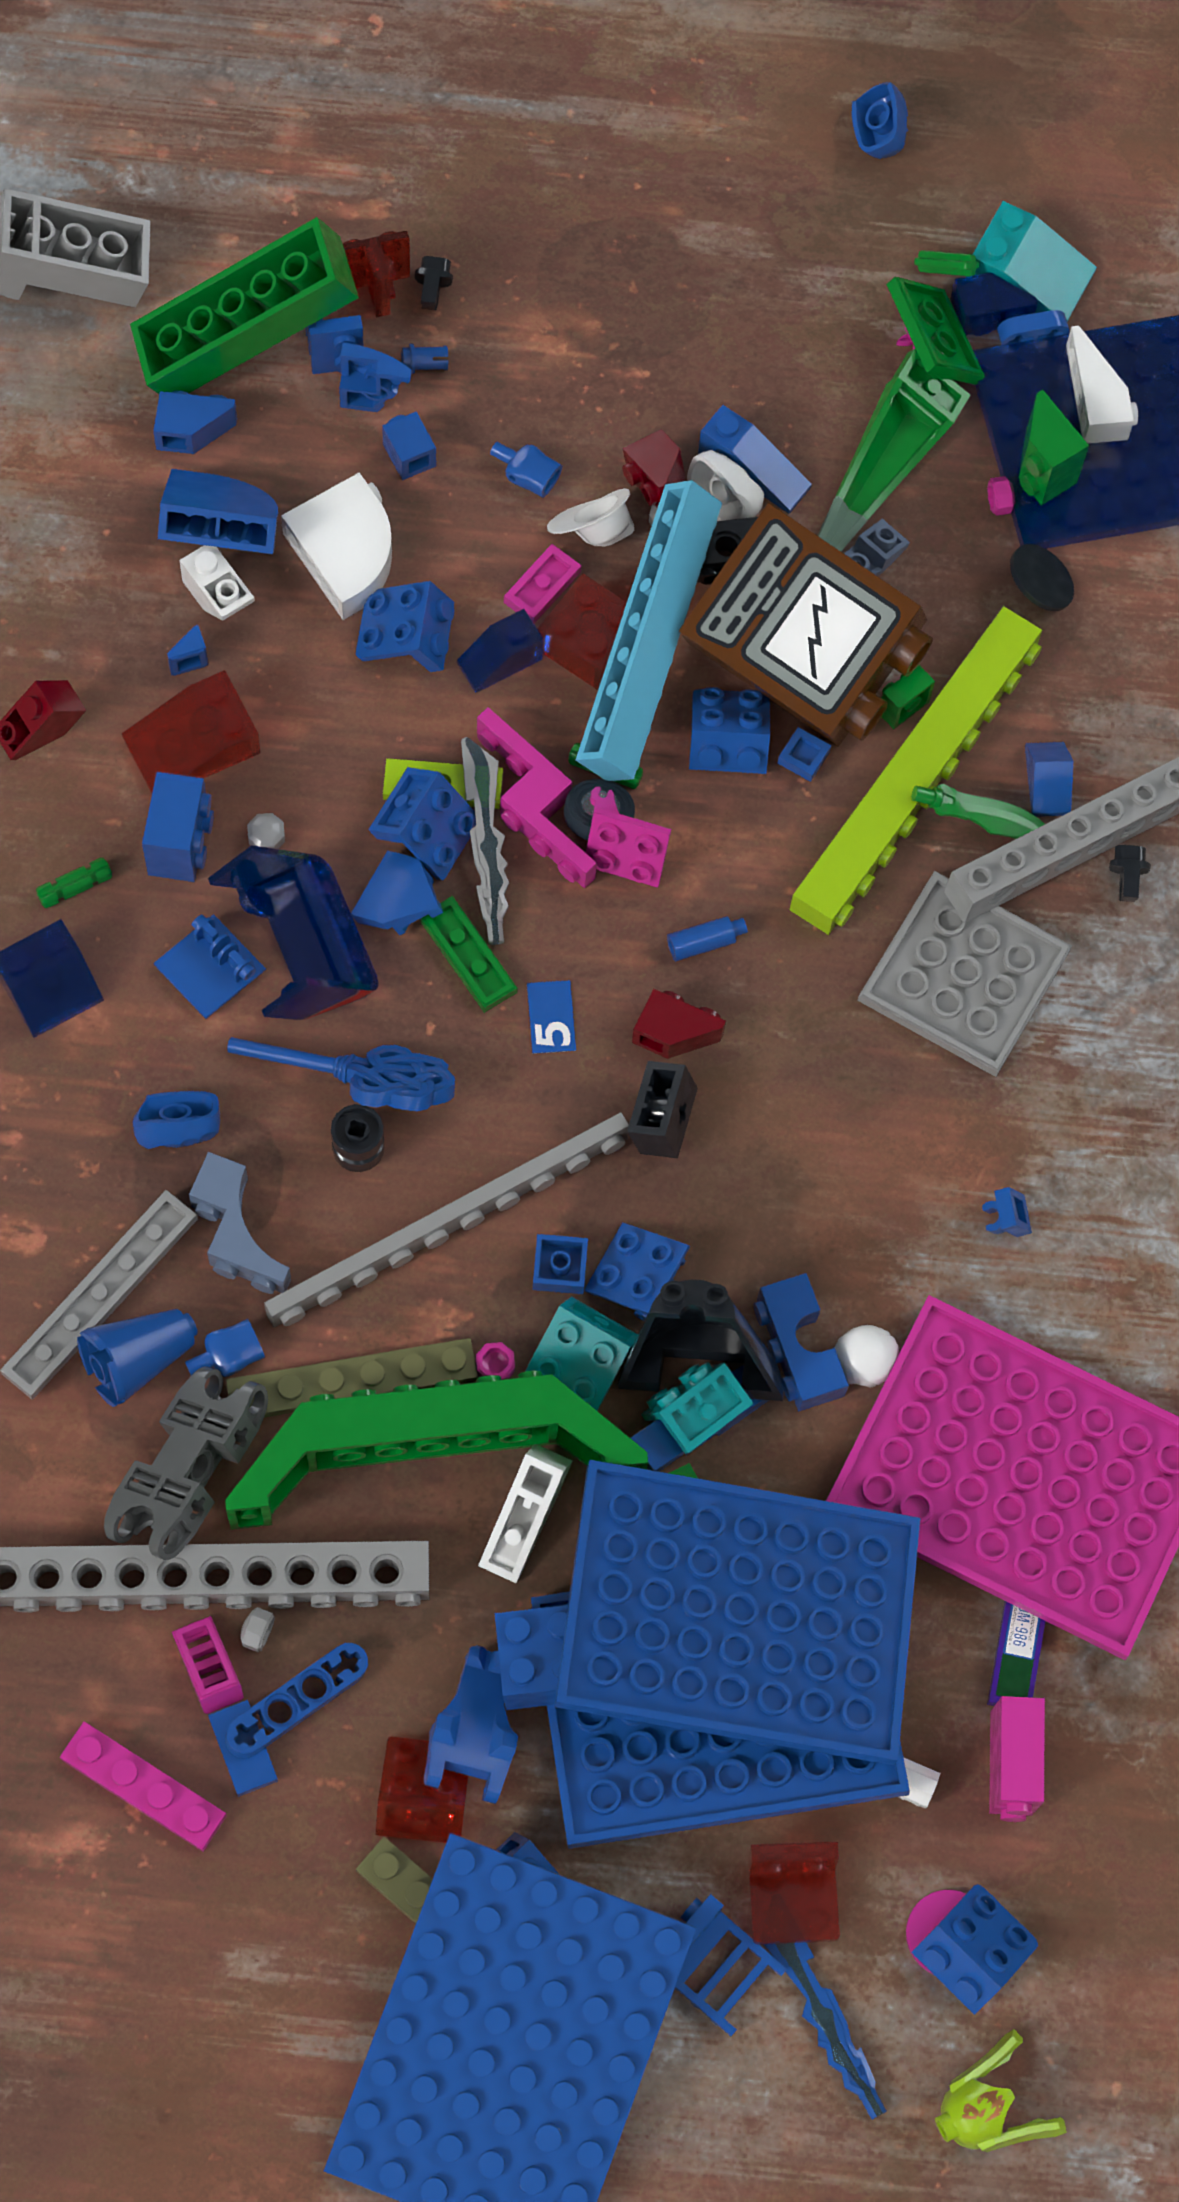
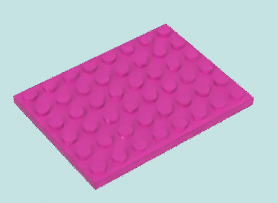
M928 1295L826 1501L919 1517L918 1558L1126 1660L1179 1547V1417Z

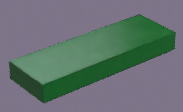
M451 896L440 903L443 913L434 918L428 914L420 918L419 921L485 1013L515 995L518 988L455 898Z

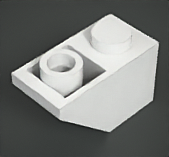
M204 545L179 560L183 583L202 609L223 621L255 602L254 596L217 547Z

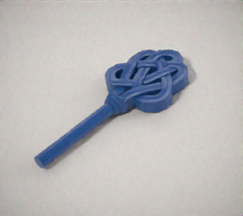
M234 1037L229 1039L227 1045L228 1053L332 1073L335 1078H338L344 1084L350 1083V1095L353 1101L363 1106L380 1107L388 1105L396 1109L421 1111L428 1109L432 1105L446 1103L454 1098L455 1076L448 1070V1064L443 1059L420 1053H412L408 1048L398 1045H382L373 1048L366 1053V1058L357 1057L355 1054L340 1055L337 1058Z

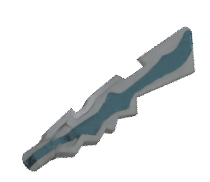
M465 737L462 739L461 745L466 801L474 800L476 826L470 830L474 863L481 878V885H477L476 888L482 918L487 925L488 943L498 945L504 943L503 917L509 908L504 896L509 885L504 872L508 864L500 854L505 835L493 827L498 760L470 738Z

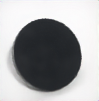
M1025 544L1014 551L1010 559L1011 574L1017 587L1027 599L1048 611H1061L1072 602L1074 584L1067 568L1058 557L1049 550L1035 544Z

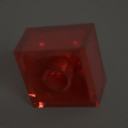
M582 573L537 628V650L598 690L627 602Z

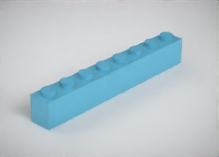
M693 480L665 484L576 757L577 762L607 781L629 780L635 777L647 736L651 730L654 714L662 696L663 686L673 662V655L680 637L679 629L684 624L702 565L706 559V552L717 525L722 502Z

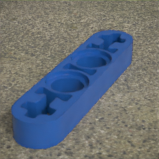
M344 1643L337 1646L235 1718L229 1724L225 1735V1744L228 1751L239 1758H250L258 1754L359 1682L368 1666V1657L365 1650L354 1643ZM342 1655L347 1659L355 1657L358 1660L355 1665L356 1672L352 1673L351 1670L345 1669L339 1673L335 1681L340 1685L336 1687L331 1675L323 1667L328 1666V1670L331 1673L340 1666ZM310 1677L319 1678L326 1686V1693L321 1698L311 1699L304 1694L302 1683ZM274 1702H284L290 1707L292 1717L285 1723L273 1722L269 1718L268 1707ZM259 1714L263 1726L271 1734L267 1736L264 1728L254 1734L252 1746L249 1747L245 1742L238 1745L235 1742L238 1736L237 1729L241 1728L244 1732L250 1731L258 1723V1720L253 1716Z

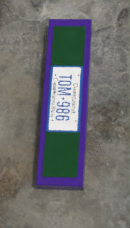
M1004 1601L987 1705L995 1706L1001 1696L1033 1698L1045 1627V1620Z

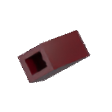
M662 429L622 448L626 463L622 466L624 476L631 486L636 485L641 490L648 505H655L658 508L665 484L683 482L685 480L680 448Z
M34 681L0 720V743L10 760H17L64 736L86 712L85 707L69 681Z
M653 988L633 1029L632 1043L669 1059L720 1042L724 1035L726 1020L721 1019V1016L710 1008H697L685 1003V1000L680 995L672 991L666 990L661 992Z

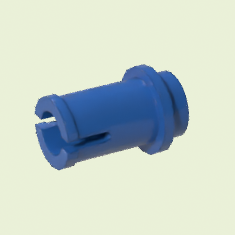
M410 343L409 347H402L401 361L412 369V374L415 373V370H448V360H433V357H448L447 346L414 347V344Z

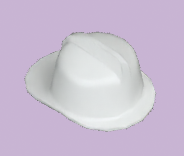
M619 489L602 498L563 511L548 523V532L562 534L575 531L586 543L602 547L622 540L634 531V523L625 504L630 496L629 489Z

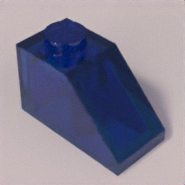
M522 609L490 625L457 659V664L475 693H478L542 660L543 637L525 609Z

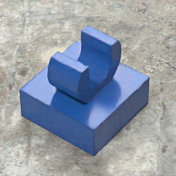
M1010 1187L994 1191L996 1201H988L982 1205L983 1211L989 1214L997 1211L999 1213V1218L995 1223L986 1225L987 1231L993 1234H1002L1006 1231L1015 1237L1032 1233L1024 1194Z

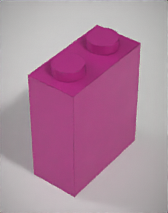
M1001 1696L990 1712L989 1814H1001L1000 1820L1026 1821V1815L1032 1816L1044 1803L1045 1698Z

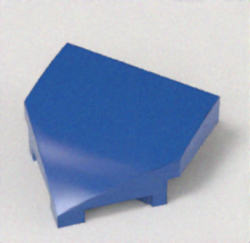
M387 850L354 907L351 916L359 924L387 930L393 927L399 935L406 933L411 923L428 914L434 918L443 913V910L435 895L432 885L434 883L433 878L425 869L424 864L417 858Z

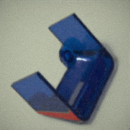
M251 845L208 878L210 885L236 888L239 894V902L247 913L268 918L294 982L285 985L281 990V996L261 1010L264 1017L306 1020L364 999L378 988L377 974L354 919L351 916L336 876L330 865L320 856Z

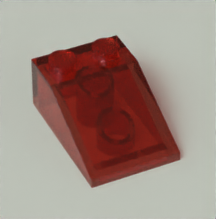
M225 670L189 685L121 733L151 794L157 772L204 779L261 753L259 734Z

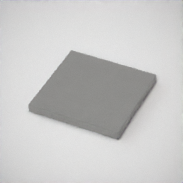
M934 871L861 991L857 1001L997 1077L1068 956L1072 945L1000 906L964 923L944 892L949 878Z

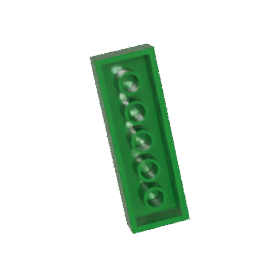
M316 217L132 322L130 327L146 385L157 394H160V391H184L190 393L359 297L341 237Z

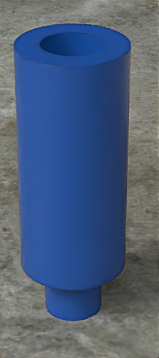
M725 916L667 934V942L670 953L676 962L735 944L736 936L745 934L748 931L743 918L730 921L729 917Z

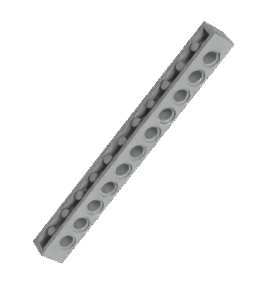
M429 1542L187 1544L176 1557L170 1560H163L152 1555L149 1545L0 1547V1575L6 1572L17 1575L16 1582L11 1588L6 1590L0 1589V1606H14L13 1610L17 1612L39 1611V1606H56L58 1611L75 1612L82 1610V1605H99V1609L103 1611H120L124 1609V1604H141L142 1609L153 1611L164 1610L167 1608V1604H184L185 1609L203 1610L209 1608V1603H226V1607L230 1609H247L251 1607V1602H268L269 1607L279 1609L291 1608L294 1606V1602H311L312 1607L329 1608L336 1606V1601H353V1605L357 1607H374L378 1605L379 1600H395L397 1606H418L421 1604V1600H429ZM348 1567L353 1569L357 1574L355 1579L345 1585L337 1583L333 1579V1575L339 1568ZM392 1567L399 1575L390 1584L380 1583L375 1578V1574L380 1568ZM259 1568L266 1569L272 1574L270 1581L262 1586L253 1585L248 1580L250 1574ZM299 1568H308L314 1573L312 1581L306 1585L295 1584L291 1580V1575ZM216 1569H223L229 1573V1579L222 1586H211L206 1582L210 1572ZM137 1570L145 1575L143 1582L137 1587L128 1588L122 1584L124 1575L129 1571ZM89 1571H96L102 1574L100 1583L94 1588H84L80 1585L81 1577ZM170 1571H184L187 1574L185 1582L178 1587L166 1585L164 1579ZM55 1572L59 1574V1581L54 1587L42 1589L37 1586L38 1579L42 1574Z

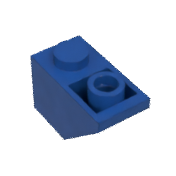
M160 391L153 431L156 450L195 454L236 426L237 412L235 399H228L222 395H210L208 397L190 395L184 391Z

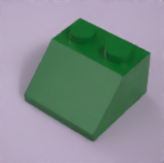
M1044 390L1036 394L1026 430L1019 472L1020 484L1023 490L1029 496H1034L1040 505L1045 504L1077 484L1089 448L1088 443Z

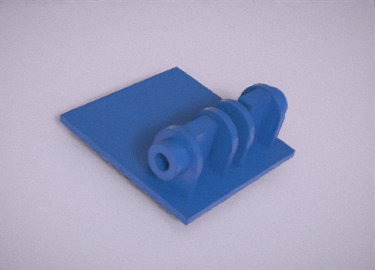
M203 914L199 915L192 922L195 930L153 963L205 1019L209 1018L266 970L214 914L208 918Z
M622 1222L584 1291L634 1309V1315L638 1319L645 1321L652 1303L660 1293L662 1286L669 1281H674L673 1278L679 1267L684 1266L686 1262L684 1257L690 1246Z

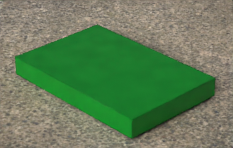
M895 276L886 285L926 373L977 385L984 378V373L945 289Z

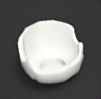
M861 1325L849 1330L838 1339L835 1346L848 1384H858L869 1388L886 1381L899 1355V1346L895 1338L890 1336L888 1331L873 1325Z

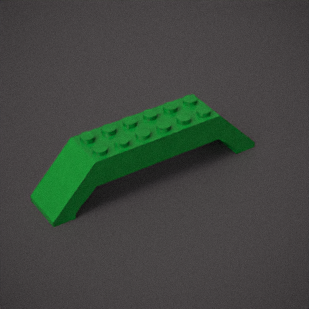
M541 1371L522 1372L518 1374V1378L501 1380V1377L498 1375L483 1376L476 1379V1383L461 1385L457 1380H445L437 1382L434 1388L418 1389L417 1385H401L393 1388V1392L377 1394L376 1390L363 1389L351 1393V1397L336 1399L332 1394H319L310 1397L309 1402H301L226 1498V1512L231 1530L273 1525L272 1514L309 1472L526 1448L532 1447L534 1444L539 1446L557 1444L586 1466L590 1460L647 1470L648 1455L642 1447L553 1374L543 1375Z

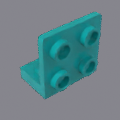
M571 1296L558 1307L525 1372L541 1371L543 1375L553 1374L598 1411L624 1360L629 1356L638 1334Z
M707 1362L701 1366L696 1364L678 1377L681 1381L679 1386H675L670 1390L664 1388L648 1399L646 1403L649 1408L641 1415L645 1421L661 1420L682 1451L690 1453L754 1403L725 1363L710 1365Z

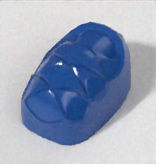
M883 82L869 89L857 100L852 101L853 127L859 147L868 155L881 160L882 158L892 157L899 153L905 146L906 132L908 131L907 105L902 93L894 84Z
M203 1091L163 1092L147 1095L133 1118L134 1135L138 1143L145 1149L158 1146L180 1148L205 1142L215 1137L219 1132V1101L215 1094Z

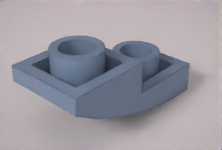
M881 519L859 535L855 545L844 554L876 576H879L906 550L910 542L884 519Z

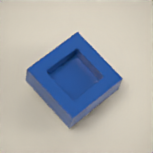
M798 727L779 755L778 764L811 782L829 755L831 745Z

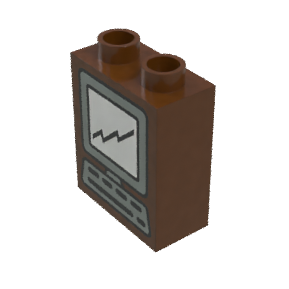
M770 503L763 509L679 629V633L689 645L769 698L773 703L837 747H839L848 733L863 741L872 732L888 705L887 701L876 695L877 691L893 669L908 677L923 660L933 642V638L921 630L928 620L919 604Z

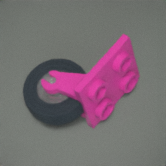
M592 779L575 785L566 797L564 818L567 826L573 833L580 838L588 840L586 854L597 863L596 869L658 888L672 829L635 819V805L631 795L616 783Z

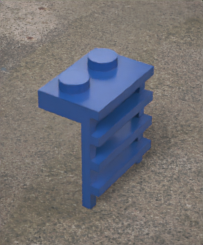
M361 315L327 320L322 318L305 328V333L308 337L309 355H311L312 374L336 371L341 373L340 355L343 342L364 346Z
M710 1894L704 1902L696 1898L680 1917L687 1924L697 1928L675 1990L684 1995L694 2007L701 2010L711 2019V2022L719 2026L731 2037L737 2029L724 2017L767 1966L773 1969L779 1976H782L787 1968L722 1913L721 1910L724 1905ZM729 1931L741 1943L700 1992L696 1994L685 1984L686 1980ZM749 1948L761 1960L722 2007L715 2011L704 2000Z

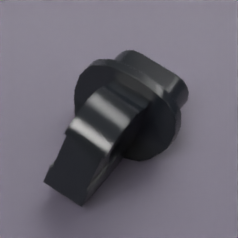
M433 256L422 257L421 267L415 270V280L423 284L421 296L422 309L436 311L440 287L451 286L453 275L450 273V260Z
M1115 846L1114 860L1110 861L1109 869L1114 873L1120 874L1119 901L1135 902L1139 898L1140 875L1147 874L1151 868V864L1146 862V848L1143 846Z

